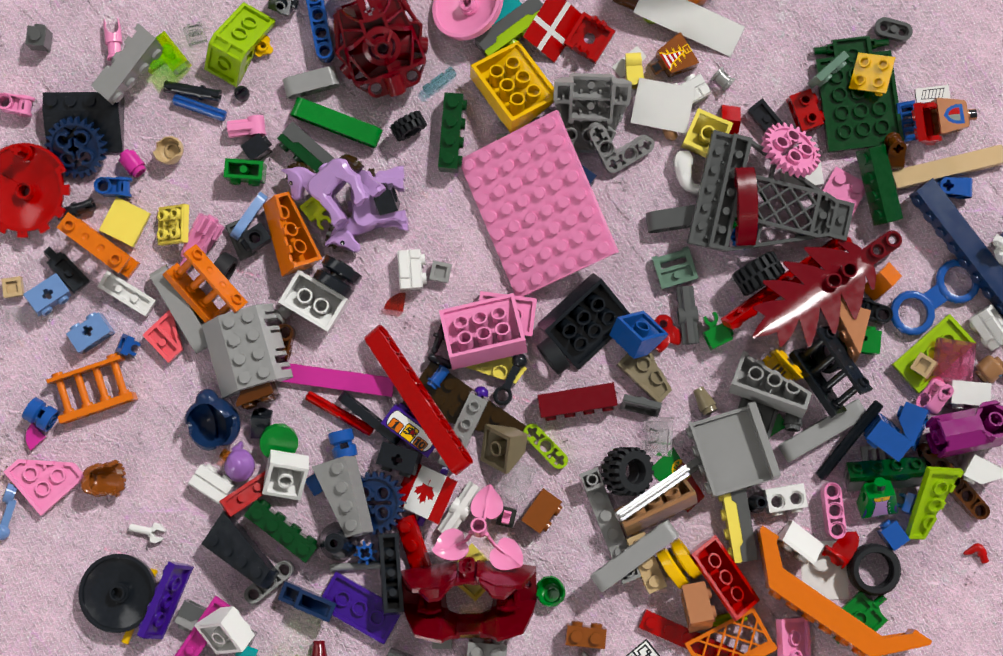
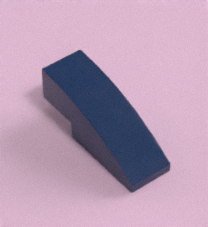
M291 581L284 582L278 600L326 622H330L337 603Z

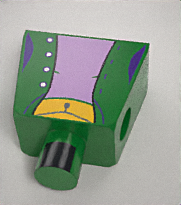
M878 477L874 482L863 484L856 502L862 519L898 513L896 494L890 480Z

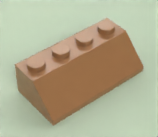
M684 479L632 516L620 522L627 536L635 535L646 527H652L665 518H671L682 510L692 508L693 505L698 503L696 492L689 482ZM625 505L614 509L615 512L624 507Z

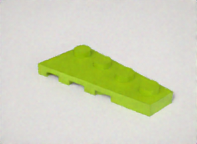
M926 466L905 532L909 539H926L937 520L935 516L938 511L943 510L946 504V497L949 492L952 493L956 487L954 484L957 478H961L964 474L961 468Z

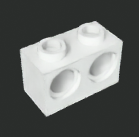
M804 483L762 490L763 497L767 500L766 513H772V516L783 515L785 510H791V513L801 512L803 507H808ZM793 493H797L799 496V501L796 504H793L790 500ZM774 496L780 499V504L777 507L771 504Z

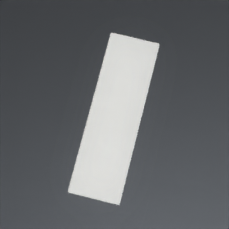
M639 0L633 13L674 32H681L683 36L731 57L745 28L688 0Z

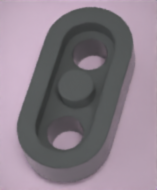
M888 17L878 19L874 25V32L877 36L897 42H906L913 33L910 24ZM880 26H884L886 31H882ZM899 31H903L904 36L899 35Z

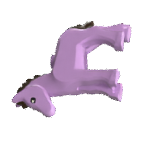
M344 154L340 158L332 159L330 162L321 165L317 174L309 165H305L303 162L292 163L287 166V169H281L287 175L286 179L291 188L292 199L300 201L306 189L329 212L331 223L336 230L343 229L350 223L335 197L346 183H349L352 188L353 202L356 206H361L368 198L362 183L368 187L369 193L373 198L380 196L386 190L385 186L378 182L370 171L362 170L364 165H362L361 161H357L358 158L348 154Z
M397 166L386 171H378L376 174L374 168L368 169L378 182L393 183L395 190L405 192L404 166ZM362 183L368 198L361 206H356L353 202L354 195L351 188V201H348V210L352 212V217L348 218L350 223L340 230H336L331 225L328 228L329 231L326 232L325 246H332L333 249L340 247L353 253H358L361 248L360 244L354 239L355 235L387 227H396L409 231L406 210L380 215L368 187Z

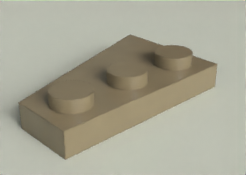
M650 352L646 356L633 359L627 353L616 366L653 401L662 402L672 389L663 372L657 366L653 354Z

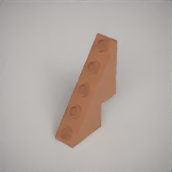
M841 295V308L837 329L841 341L847 347L849 356L854 362H857L862 350L871 310L861 307L857 319H853Z

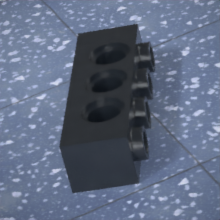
M398 533L379 534L378 550L383 616L401 615L404 613Z

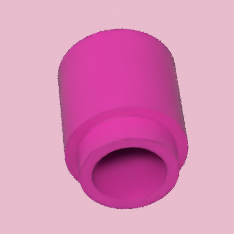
M126 149L119 155L120 164L130 176L137 178L146 171L145 163L134 150Z

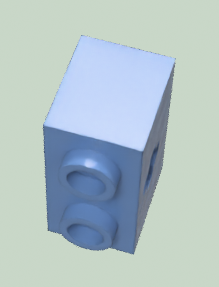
M55 273L23 295L38 317H40L41 315L46 316L51 313L56 305L66 303L71 293L58 274ZM49 293L52 298L48 299L45 295Z
M94 312L88 315L83 323H77L70 327V331L66 335L77 352L85 354L115 334V331L103 314ZM89 328L93 329L91 330V336L87 335L89 333Z

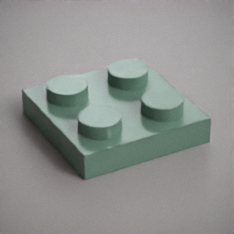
M843 51L807 84L811 88H814L816 85L821 87L832 77L830 73L834 75L847 64L845 60L849 55Z

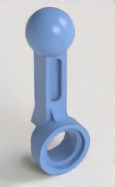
M8 483L2 502L6 503V509L0 524V540H4L10 535L8 525L17 502L13 500L17 487H14V484Z

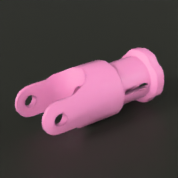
M118 18V31L114 33L106 29L105 19L103 21L105 45L108 46V61L112 60L116 52L121 51L123 43L121 25Z

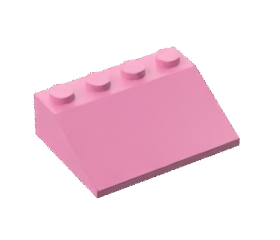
M514 293L439 310L452 370L528 352Z

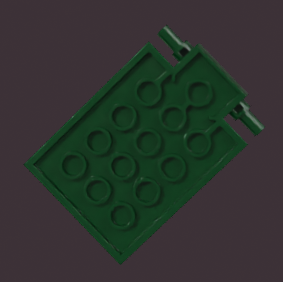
M869 35L834 39L831 40V44L813 48V55H833V57L815 60L816 74L843 51L849 55L845 60L847 64L834 75L830 73L832 77L821 87H818L821 110L825 118L823 122L828 153L866 149L883 145L885 137L892 132L899 133L902 141H904L901 115L898 114L896 106L899 101L894 67L887 93L882 96H876L875 92L849 89L858 52L892 57L891 50L872 52V50H876L878 47L889 46V39H870Z

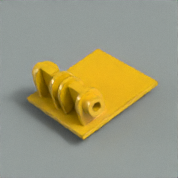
M858 52L849 89L875 92L876 96L886 94L896 57Z
M775 349L770 351L771 357L767 355L762 359L764 365L770 369L779 364L774 370L777 371L782 367L783 369L779 373L782 374L786 371L782 376L788 380L794 379L797 381L804 378L801 375V369L795 364L792 365L787 360L789 357L782 350L778 351Z

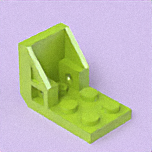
M243 2L211 37L208 43L204 69L237 87L241 83L253 58L255 46L275 26L276 20Z

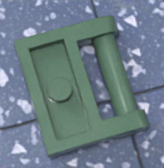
M688 246L667 255L651 257L661 290L698 279ZM683 257L686 259L684 263L664 269L660 265Z

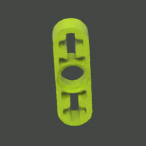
M527 425L524 433H529L528 428H536V434L539 437L541 434L544 436V438L538 441L537 445L533 442L537 440L534 436H527V440L554 468H564L568 463L567 455L538 425ZM549 441L551 443L550 451L543 452L540 449L541 442ZM554 448L558 450L555 452L558 457L561 455L564 457L562 460L564 462L563 465H556L554 463L556 459L553 456L550 459L547 457V455L553 452Z

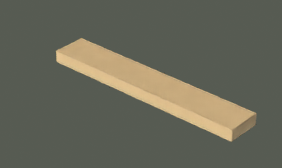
M1001 144L894 170L892 174L896 190L921 185L932 178L938 181L945 177H954L1003 165V147Z

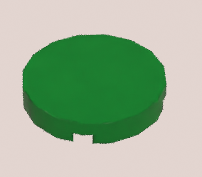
M283 423L268 426L259 438L260 449L267 458H269L270 450L295 453L298 448V436L295 430Z

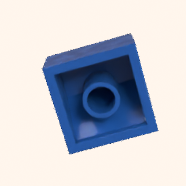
M645 311L617 317L609 335L629 356L635 359L648 355L667 338L668 333Z
M906 402L904 406H900L897 416L901 428L907 436L906 438L914 443L910 447L911 450L916 452L930 414L929 410Z

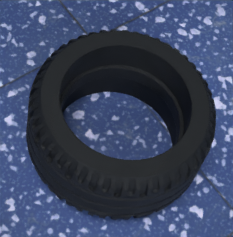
M874 543L864 544L857 548L854 556L847 564V575L851 584L857 590L868 595L880 596L889 593L898 584L901 577V564L897 555L888 547ZM870 553L881 554L888 563V575L877 586L865 584L859 575L860 562Z

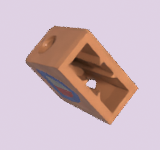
M936 98L931 101L937 103V108L930 110L934 135L944 136L962 131L969 127L970 120L977 119L976 109H967L965 100Z

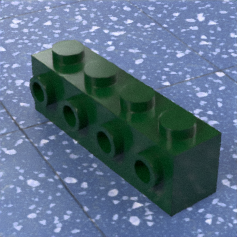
M444 92L438 162L439 172L458 173V167H462L463 156H459L460 148L463 149L464 137H461V130H465L466 119L463 118V111L467 110V100H464V95L460 93Z
M883 144L856 151L873 225L876 226L903 219L886 145Z
M255 500L244 516L303 562H309L320 547L317 544L318 541L311 535L306 536L302 533L303 529L297 524L289 523L283 513L280 511L276 513L272 510V505L266 500Z

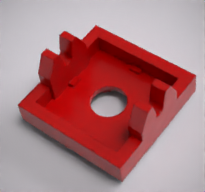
M583 12L565 40L564 45L596 64L616 31L607 26L604 20L600 21L596 15L590 16ZM588 33L595 36V41L592 44L584 41V36Z
M920 102L913 104L914 109L911 113L913 121H916L917 128L914 129L916 140L927 146L935 145L936 142L942 141V136L934 135L930 111L937 108V103L923 104Z

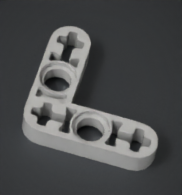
M594 122L587 128V134L603 166L611 173H616L647 155L653 150L655 145L651 137L641 135L616 150L603 125ZM595 128H598V129H599L598 133H599L600 137H602V139H599V138L594 134V133H595V130H594ZM644 140L647 141V143H646L647 147H646V148L643 147V145H644V144H643V141H644ZM604 143H608V151L601 152V145ZM628 149H632V157L625 158V152ZM611 160L616 161L614 167L609 166L611 165Z

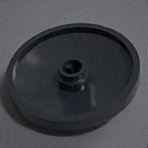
M128 554L107 555L96 560L85 571L79 585V604L86 619L96 628L110 633L127 632L139 627L144 619L147 606L155 594L157 582L151 569L139 558Z

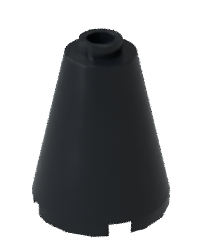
M334 522L323 529L319 540L320 548L328 558L342 561L355 553L357 549L355 546H358V537H345L339 522ZM333 540L337 541V546L334 545Z

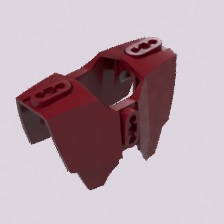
M464 557L459 562H443L401 571L404 613L408 625L415 638L442 644L450 639H460V635L477 634L480 635V638H491L498 642L524 634L537 602L536 566L522 565L521 568L503 571L496 569L490 561H475L472 557ZM462 584L480 585L493 598L492 606L489 610L482 613L458 614L448 609L446 593L453 586H461Z

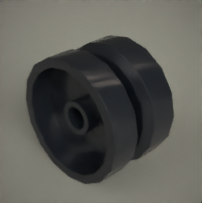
M326 255L322 265L330 273L317 269L312 278L349 300L354 291L345 282L358 285L362 275L354 271L346 263Z

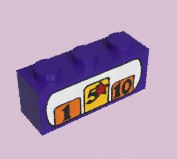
M395 403L381 424L428 458L435 449L434 445L415 416L409 412L410 409L403 403Z

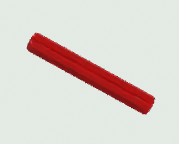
M312 391L307 393L305 400L362 433L368 436L372 435L374 428L363 420Z

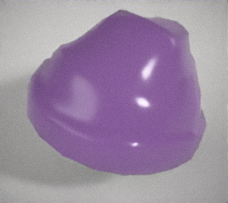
M242 441L232 447V451L224 465L226 475L236 482L248 480L255 469L253 456L243 449Z

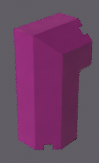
M997 400L983 402L977 408L932 416L926 422V428L930 430V433H926V440L931 452L939 454L937 456L939 458L1001 446L1003 444V406L999 405L1000 402Z

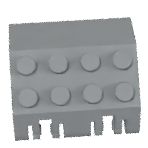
M272 303L249 306L239 309L236 313L233 311L225 313L202 324L222 399L240 394L241 390L275 380L281 382L293 378L292 370L286 369L290 367L289 362H276V358H283L287 355L286 351H280L285 349L281 332H277L280 330L279 326H266L265 322H271L276 319V314H272L275 312Z

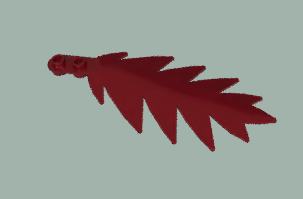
M888 231L863 249L854 243L839 240L838 244L847 252L824 247H805L804 250L823 269L807 264L784 261L783 265L803 284L782 280H763L764 285L785 300L767 301L753 306V310L765 317L757 326L752 337L757 338L777 332L779 346L783 347L792 336L798 321H800L807 346L811 347L816 334L820 309L832 333L836 334L840 316L841 295L853 319H857L862 305L866 279L870 289L874 290L876 283L874 264L900 247L902 243L901 235L897 231ZM889 237H893L895 239L894 244H891L889 242ZM878 248L879 254H874L873 249Z

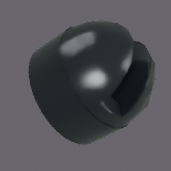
M238 86L234 90V96L238 101L244 102L249 99L250 91L245 86Z

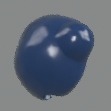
M211 389L201 390L197 394L195 402L188 408L184 417L185 424H188L190 438L203 450L211 451L219 446H228L236 440L240 432L241 423L237 410L228 401L218 397L216 392Z

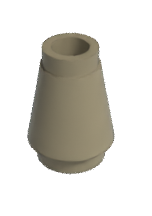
M703 386L693 391L699 412L703 416H707L717 410V403Z

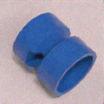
M35 397L24 409L22 418L31 424L36 423L37 428L48 432L56 423L60 411L52 406L46 407L44 401Z
M352 428L328 434L330 445L334 446L331 450L333 459L358 455L356 444L352 443L355 439ZM346 443L347 448L341 449L340 444Z

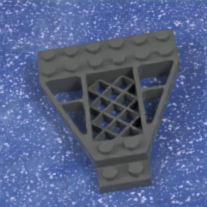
M716 130L712 131L688 235V244L728 252L824 237L847 241L855 203L836 199L801 175L799 178L795 174L792 176L806 187L774 179L776 168L774 163L771 164L768 177L756 175L757 190L764 200L758 208L766 204L772 213L763 218L758 210L759 219L756 245L728 247L734 220H737V187H735L734 168L747 166L751 147L764 156L768 153L763 152V147L753 141L751 137L735 133L732 135ZM758 182L764 183V184H767V185H765V186H763V187L761 188L760 185L758 184ZM770 185L776 195L767 199L763 189ZM776 187L784 188V190L779 193ZM787 190H789L794 198L788 204H786L781 196ZM794 191L800 192V193H804V194H802V195H800L799 197H797V195H796V193H795ZM805 195L812 202V205L804 208L799 200ZM777 197L783 207L775 211L770 201ZM796 202L801 211L793 216L788 206ZM785 209L790 218L782 223L777 213ZM803 213L808 223L800 227L795 218ZM773 216L777 223L765 220ZM792 221L796 228L785 226V224ZM762 227L795 235L794 238L759 242Z

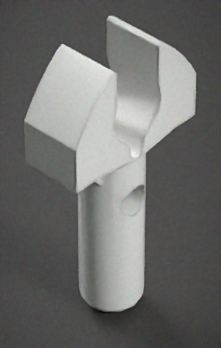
M154 523L150 528L135 524L129 525L130 532L148 535L150 538L149 542L158 543L165 539L157 537L153 533L156 530L166 532V529L160 523Z

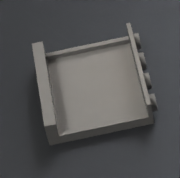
M756 401L748 403L745 407L696 422L688 421V427L685 428L688 438L693 440L694 446H692L694 457L699 458L700 464L698 469L700 475L705 476L706 483H704L707 495L711 494L712 498L775 480L781 476Z

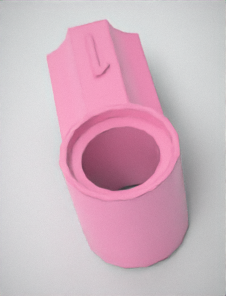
M252 115L248 116L247 119L227 121L229 138L254 137L258 133L262 137L266 136L264 116Z

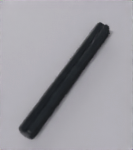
M873 401L816 473L820 479L825 480L882 410L883 405L880 402Z

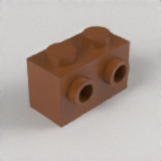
M542 488L521 518V521L539 534L542 531L546 532L552 524L549 521L553 515L557 516L563 508L560 505L562 501Z
M571 621V623L566 625L565 645L605 649L607 629L602 627L603 624L591 623L590 626L583 625L581 621Z

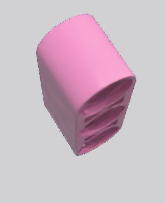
M827 482L820 488L825 532L831 538L840 539L846 534L842 490L837 483ZM829 486H833L835 489L833 496L827 494ZM832 505L837 507V513L834 516L829 513V508ZM837 524L840 531L837 535H834L831 530Z

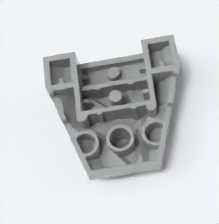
M571 73L569 77H561L554 80V104L559 111L576 153H597L587 134V128L594 122L603 125L613 141L616 134L615 130L623 119L625 108L630 104L631 81L615 78L612 74ZM595 128V129H594V130H595V133H594V134H595L599 139H602V137H600V135H599V133H598L599 129H598V128ZM602 144L600 147V151H608L609 144Z

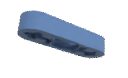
M261 191L258 193L230 233L231 237L237 241L241 238V234L246 231L263 207V204L267 201L268 196Z

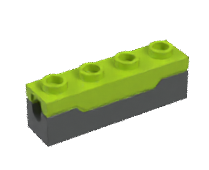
M540 0L525 1L494 24L484 34L478 36L475 39L476 46L487 57L513 44L523 37L543 6V3Z

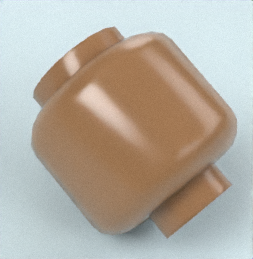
M987 355L976 364L975 374L983 383L988 382L992 384L1003 376V361L998 356L994 358L991 355Z

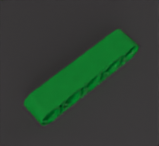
M297 97L290 113L292 117L371 148L377 147L383 132L382 129L300 97Z

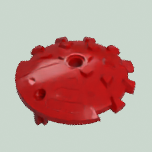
M31 143L12 144L0 150L1 233L5 234L7 229L17 231V238H28V232L39 230L40 234L46 233L50 230L48 224L56 216L59 219L63 217L66 211L65 208L61 207L64 195L69 196L71 189L69 184L64 185L62 173L66 172L64 164L50 150ZM29 188V193L25 196V189Z

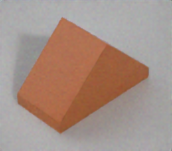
M888 262L876 273L875 289L871 290L867 281L864 292L871 300L875 301L892 288L902 275Z

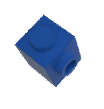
M887 519L879 525L880 528L877 530L886 546L892 551L897 550L910 540L897 520L890 521Z

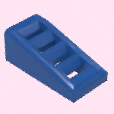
M915 100L896 104L898 114L901 115L904 142L916 140L915 134L905 136V132L914 131L917 128L916 121H913L911 113L914 109L913 104H915ZM909 108V111L902 112V109ZM911 116V119L903 120V117ZM911 123H912V125H913L912 127H906V128H904V125H905V124H911Z

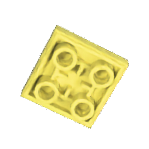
M116 196L99 231L134 248L151 213Z
M179 204L159 207L157 214L158 245L166 246L188 243L189 205Z

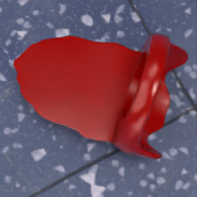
M846 532L845 536L838 539L832 548L825 545L822 556H829L833 564L842 566L841 569H843L852 559L859 546L857 532Z

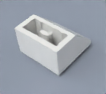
M789 520L778 534V545L782 549L795 553L793 557L802 564H815L824 544L792 520Z

